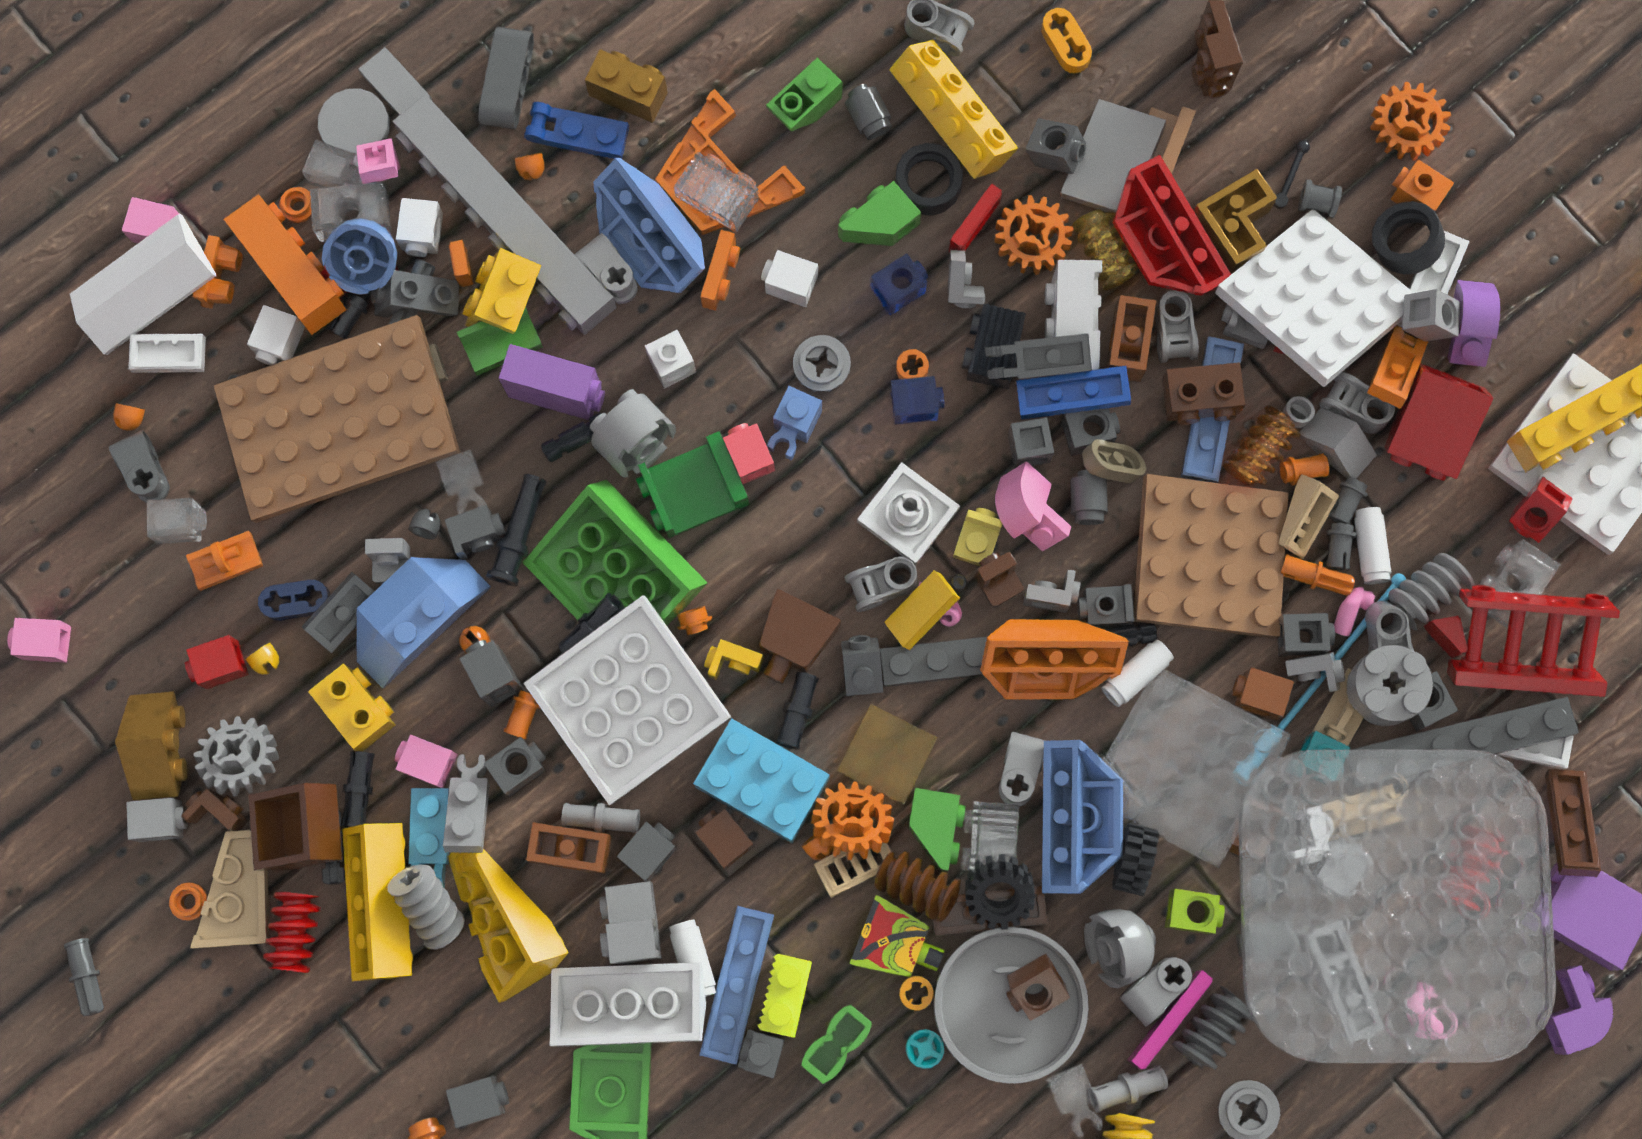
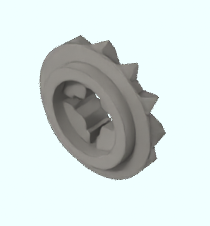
M817 335L803 341L795 351L793 357L794 373L800 384L811 389L813 392H830L832 389L842 385L850 373L851 360L848 350L839 340L831 336ZM824 351H826L827 364L832 365L831 369L825 368L820 377H817L816 366L811 364V362L819 361Z
M1253 1080L1235 1082L1223 1091L1217 1106L1219 1123L1228 1135L1234 1139H1266L1275 1131L1280 1119V1107L1274 1093L1266 1085ZM1259 1098L1255 1103L1254 1112L1262 1121L1259 1122L1247 1118L1244 1122L1242 1121L1238 1124L1243 1112L1235 1102L1238 1101L1249 1105L1252 1101Z

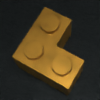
M1258 169L1200 202L1194 209V213L1231 274L1252 257L1263 252L1267 247L1252 223L1270 212L1277 197Z
M174 691L129 695L115 743L133 801L178 797L181 783L187 779L186 760L180 758L178 753V734L180 728L185 727V711L183 706H178Z

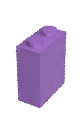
M509 345L499 375V380L509 398L586 420L593 416L594 411L599 412L601 410L605 391L601 390L602 382L599 381L595 368L516 345Z
M1556 862L1548 877L1552 881L1545 894H1539L1531 907V912L1534 913V916L1529 924L1608 970H1623L1642 934V894L1603 871L1599 873L1598 877L1559 875Z

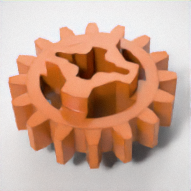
M1405 82L1400 91L1393 85L1387 95L1382 94L1377 101L1378 106H1375L1371 113V116L1376 120L1373 121L1370 128L1374 131H1380L1375 139L1376 143L1385 141L1388 145L1384 152L1387 154L1393 149L1398 150L1397 156L1400 160L1405 153H1410L1413 161L1417 160L1421 151L1426 157L1430 156L1434 151V147L1439 148L1445 140L1443 136L1447 135L1451 127L1445 124L1451 117V112L1441 110L1446 100L1436 101L1434 96L1437 90L1435 89L1429 91L1428 94L1423 92V83H1419L1416 89H1411L1410 83ZM1390 108L1393 110L1391 115L1394 119L1391 123H1389L1388 119ZM1430 119H1432V122H1433V128H1432L1431 134L1429 133V130H1430L1431 128H1430V126H1429V124H1428V121H1429Z
M1028 195L1027 203L1024 205L1018 199H1015L1013 202L1014 211L1005 207L1002 211L1004 220H997L995 229L1000 232L995 234L994 242L1003 244L999 248L998 254L1000 257L1010 256L1007 264L1009 267L1016 263L1021 264L1020 273L1024 274L1028 267H1033L1035 275H1039L1043 265L1049 271H1052L1055 265L1054 259L1057 261L1064 260L1066 254L1063 250H1070L1072 241L1068 237L1072 236L1073 227L1064 226L1068 222L1069 215L1068 213L1058 215L1059 203H1055L1051 208L1046 206L1047 197L1043 196L1040 203H1034L1033 196ZM1016 221L1019 231L1015 232L1013 237H1010V228ZM1028 231H1031L1033 235L1027 236ZM1057 233V243L1051 249V243L1048 239L1052 238L1053 234ZM1040 234V238L1036 239L1034 235Z
M853 781L851 789H846L842 782L838 783L837 792L826 788L824 798L816 799L815 809L812 811L811 823L814 824L813 836L821 837L820 846L822 848L830 845L833 846V856L835 857L841 851H844L848 860H852L854 853H859L863 859H867L869 849L876 853L881 852L882 843H888L894 824V818L891 817L892 806L891 804L883 805L885 796L883 793L873 796L871 794L872 786L868 785L864 790H860L858 783ZM830 813L833 815L832 824H830L828 820V815ZM873 817H875L877 822L876 828L873 827Z

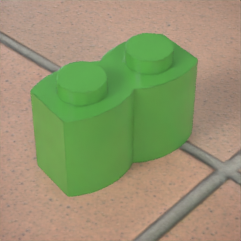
M852 1005L842 1008L830 1021L826 1035L818 1038L810 1045L804 1055L802 1067L821 1083L828 1082L842 1069L847 1053L859 1047L866 1039L872 1022Z

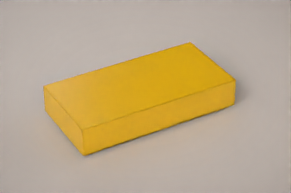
M933 570L884 623L902 647L910 650L960 597L942 574Z

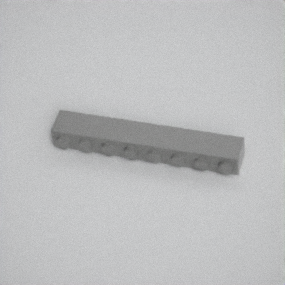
M426 94L393 120L398 134L395 136L396 140L408 153L414 150L421 157L418 163L431 178L437 175L444 182L441 186L442 190L454 203L460 200L467 207L464 213L477 228L483 225L490 232L491 235L487 238L497 250L500 248L541 265L535 281L538 286L534 289L548 305L554 302L559 307L561 312L558 315L568 328L574 330L577 327L585 336L617 308L614 297Z

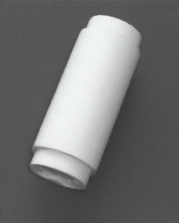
M1368 507L1356 510L1354 524L1357 533L1356 539L1361 576L1364 577V584L1372 585L1389 582L1391 580V565L1384 515L1381 512V508Z
M1156 639L1153 643L1147 644L1122 667L1120 675L1112 679L1109 678L1101 689L1115 706L1120 707L1123 703L1126 704L1170 665L1169 662L1174 657L1170 650L1161 641Z
M695 919L670 926V939L677 963H702L705 997L715 994L714 986L716 983L699 926H696Z

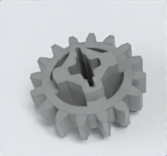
M236 716L232 725H228L224 719L220 720L221 729L216 731L209 727L207 731L210 738L208 740H198L202 751L194 752V758L198 763L195 768L208 788L214 786L220 795L227 788L230 789L233 797L238 796L240 788L245 787L248 793H252L253 783L257 781L259 784L265 785L264 773H274L276 771L271 761L279 760L276 750L278 745L267 726L263 724L258 727L255 718H250L246 724H243L240 716Z

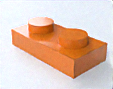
M724 230L720 231L700 296L702 307L716 311L719 300L725 301L730 287V280L726 279L729 267H736L740 254V247L736 246L735 233Z

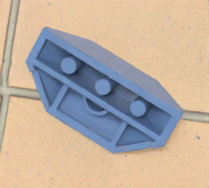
M615 158L593 182L594 192H597L596 209L599 233H603L614 245L620 256L630 266L633 277L641 288L681 293L705 269L701 238L658 183L621 158Z
M411 557L357 607V663L384 689L486 593L491 586L466 560Z
M1081 740L1044 741L1042 893L1081 894L1123 856V779Z

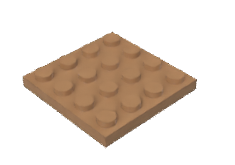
M1152 474L1145 475L1142 485L1133 610L1134 621L1274 639L1280 637L1281 625H1279V618L1281 617L1284 576L1281 573V569L1285 559V548L1278 543L1287 517L1288 492Z

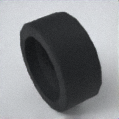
M923 143L913 146L902 155L896 166L895 183L921 211V215L933 216L947 211L955 204L961 193L963 170L960 161L950 149L940 144ZM923 161H932L943 165L950 177V183L946 192L934 198H924L915 194L908 184V174L915 164Z
M1414 201L1403 202L1388 208L1377 218L1372 229V243L1381 263L1390 271L1403 275L1414 274L1430 268L1440 258L1445 247V233L1436 212L1429 206ZM1408 223H1420L1428 227L1430 236L1427 242L1419 249L1401 254L1392 252L1389 249L1387 241L1398 227Z

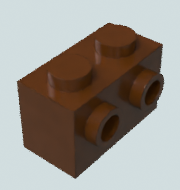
M1240 362L1167 369L1162 378L1167 421L1178 420L1180 425L1194 424L1199 422L1200 418L1214 417L1215 421H1229L1235 419L1236 415L1240 414L1246 405Z

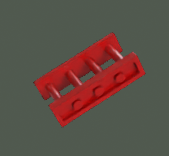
M1474 585L1472 590L1459 589V597L1467 607H1473L1466 655L1461 657V660L1449 659L1447 674L1454 685L1605 697L1608 683L1596 671L1593 664L1601 618H1619L1620 611L1608 597L1599 594H1586L1585 598L1497 592L1494 588L1485 585ZM1488 609L1510 610L1503 659H1500L1498 663L1484 662L1481 659ZM1526 611L1548 613L1540 662L1536 663V666L1522 665L1518 661ZM1564 614L1586 616L1578 665H1574L1573 669L1559 668L1556 665Z

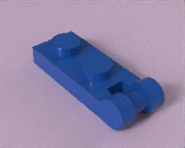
M542 102L532 103L530 111L532 121L531 125L526 127L524 135L526 140L612 159H622L629 132L628 122L554 108ZM546 121L556 123L554 131L544 129Z

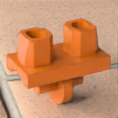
M208 235L204 254L217 276L193 293V298L201 301L200 305L202 307L213 309L214 303H232L235 285L230 281L220 280L223 269L239 272L243 261V254L240 250L225 245L219 237Z
M249 531L221 542H214L208 547L186 555L194 574L197 588L200 591L263 567L254 539Z

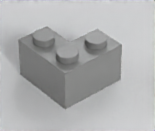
M649 881L605 887L606 896L600 897V911L602 920L608 919L609 924H606V933L600 934L603 957H609L610 963L616 965L662 959L653 883Z

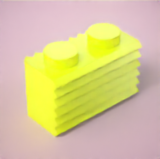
M777 954L773 956L776 960L772 964L774 969L770 971L773 977L768 979L771 984L767 986L769 992L765 994L767 1000L763 1002L765 1008L761 1010L764 1015L759 1017L762 1023L758 1027L762 1031L795 1038L812 962Z

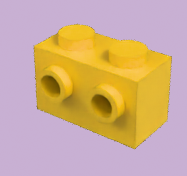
M343 663L308 692L355 751L363 752L396 726L389 717L394 711L382 696L376 699L367 689L371 682L359 667L352 670Z

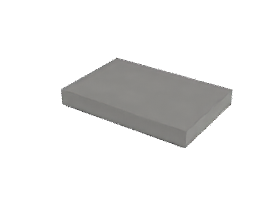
M1099 99L1083 137L1086 142L1085 157L1082 162H1078L1074 174L1068 173L1061 190V198L1115 215L1129 170L1153 158L1165 129L1166 120Z

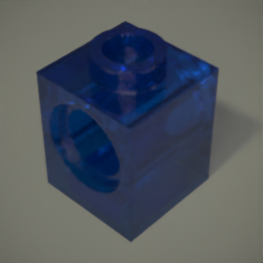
M906 253L872 275L870 288L891 316L926 293L928 274L918 260L913 262ZM897 277H905L911 282V285L900 289L895 287L892 281Z
M935 376L891 380L890 392L894 425L936 421L938 419L939 409H944L945 403L943 387H936Z

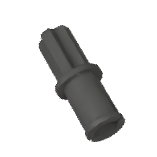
M81 938L65 943L64 948L67 952L72 974L68 979L70 983H74L80 1012L83 1016L98 1014L104 1010L97 980L100 971L95 970L89 947V938Z

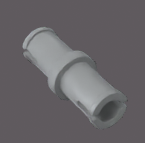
M564 803L561 823L562 827L591 828L598 833H604L605 830L637 833L640 824V810L608 808L606 803H598L597 806Z
M1160 1065L1132 1075L1123 1073L1115 1081L1097 1087H1090L1088 1089V1098L1096 1112L1124 1102L1133 1104L1138 1101V1097L1167 1089V1076Z

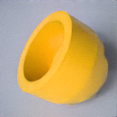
M271 643L264 645L245 659L250 667L261 675L270 674L265 666L266 664L270 663L274 669H277L279 665V655Z

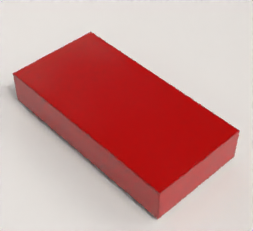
M991 183L950 239L949 252L950 250L966 251L1000 205L1001 189Z

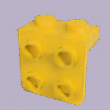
M502 248L498 250L494 257L488 255L486 261L482 263L475 282L481 284L480 288H475L473 294H470L462 315L468 317L465 326H472L480 320L514 334L541 265Z

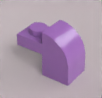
M1457 280L1454 299L1460 301L1458 337L1451 339L1447 358L1449 363L1486 367L1492 339H1497L1499 329V293L1493 283Z
M1569 966L1555 971L1569 1005L1567 1009L1541 1017L1555 1054L1568 1055L1597 1044L1607 1034L1612 1023L1613 1007L1611 999H1594L1592 994L1595 993L1594 982L1587 971H1583L1582 966Z

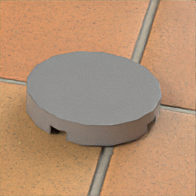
M345 89L333 94L323 104L318 115V130L324 144L334 153L346 159H358L357 145L387 139L390 132V118L383 102L373 93L363 89Z

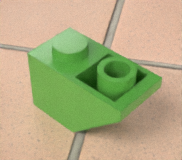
M817 57L768 102L766 108L792 132L817 122L842 99V81Z
M892 181L886 187L880 185L868 195L867 202L860 208L852 207L839 219L840 224H838V237L842 242L893 246L920 225L921 211L899 186Z
M915 788L908 829L940 872L947 873L949 864H957L960 843L953 842L955 827L962 828L965 805L959 804L960 795Z

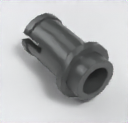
M1347 477L1345 482L1340 483L1341 491L1339 498L1328 515V518L1336 523L1350 524L1361 499H1366L1368 495L1365 492L1368 487L1365 483L1355 478Z
M1332 523L1331 530H1327V535L1330 536L1326 568L1333 569L1334 567V570H1350L1352 538L1357 536V533L1353 532V525Z

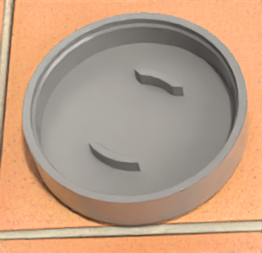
M1008 927L1006 930L995 928V930L991 929L968 939L947 959L936 982L933 1011L937 1030L944 1045L961 1065L988 1080L1001 1083H1024L1047 1076L1071 1057L1079 1045L1086 1028L1088 995L1083 976L1075 961L1054 940L1026 928ZM1047 953L1064 980L1070 999L1030 1021L1023 1010L1017 1013L1006 995V992L1010 990L1007 976ZM1033 984L1027 988L1026 992L1036 994L1044 986Z

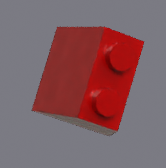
M1420 363L1408 397L1397 412L1385 444L1386 451L1392 454L1390 459L1407 467H1411L1412 463L1426 467L1424 473L1439 480L1445 481L1447 476L1457 479L1494 399L1493 396L1484 387Z

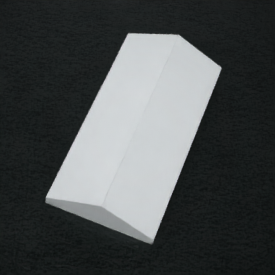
M176 215L70 293L76 323L103 354L108 355L130 339V334H137L217 276L183 215Z
M702 963L552 969L550 1046L702 1041L706 1009Z

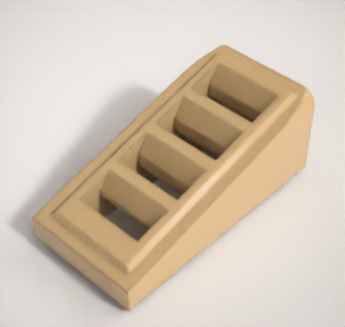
M1301 474L1294 490L1278 544L1297 557L1304 559L1339 495L1320 481ZM1298 535L1297 542L1295 543L1294 539Z
M882 843L881 852H879L884 860L886 855L891 852L887 843ZM870 850L866 860L871 869L866 872L863 871L854 853L850 862L857 876L852 879L842 862V859L847 857L844 851H841L836 857L832 854L814 863V867L831 899L877 875L880 865H877ZM834 863L844 883L838 886L828 866Z

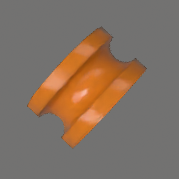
M909 349L898 357L896 373L903 383L917 385L926 378L929 361L923 352ZM907 360H916V365L919 362L921 363L922 367L918 368L916 375H909V370L906 372L903 370L907 366Z

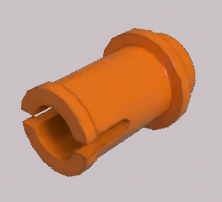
M1324 453L1294 459L1291 456L1287 457L1284 462H1280V476L1283 483H1290L1292 486L1297 484L1301 474L1310 478L1327 477L1329 475L1328 459Z
M520 690L518 696H513L516 702L503 732L526 740L537 708H541L530 693Z

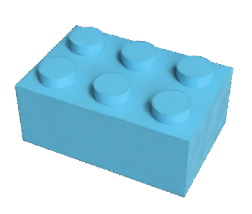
M731 718L693 784L700 791L793 844L813 809L816 799L820 797L828 783L830 774Z

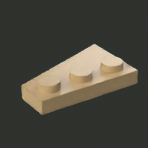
M251 830L226 831L212 874L213 881L207 901H204L201 910L200 924L190 946L192 949L266 944L265 940L269 938L268 871H254Z

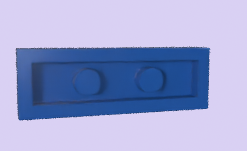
M1126 366L1016 381L1021 420L1131 405Z

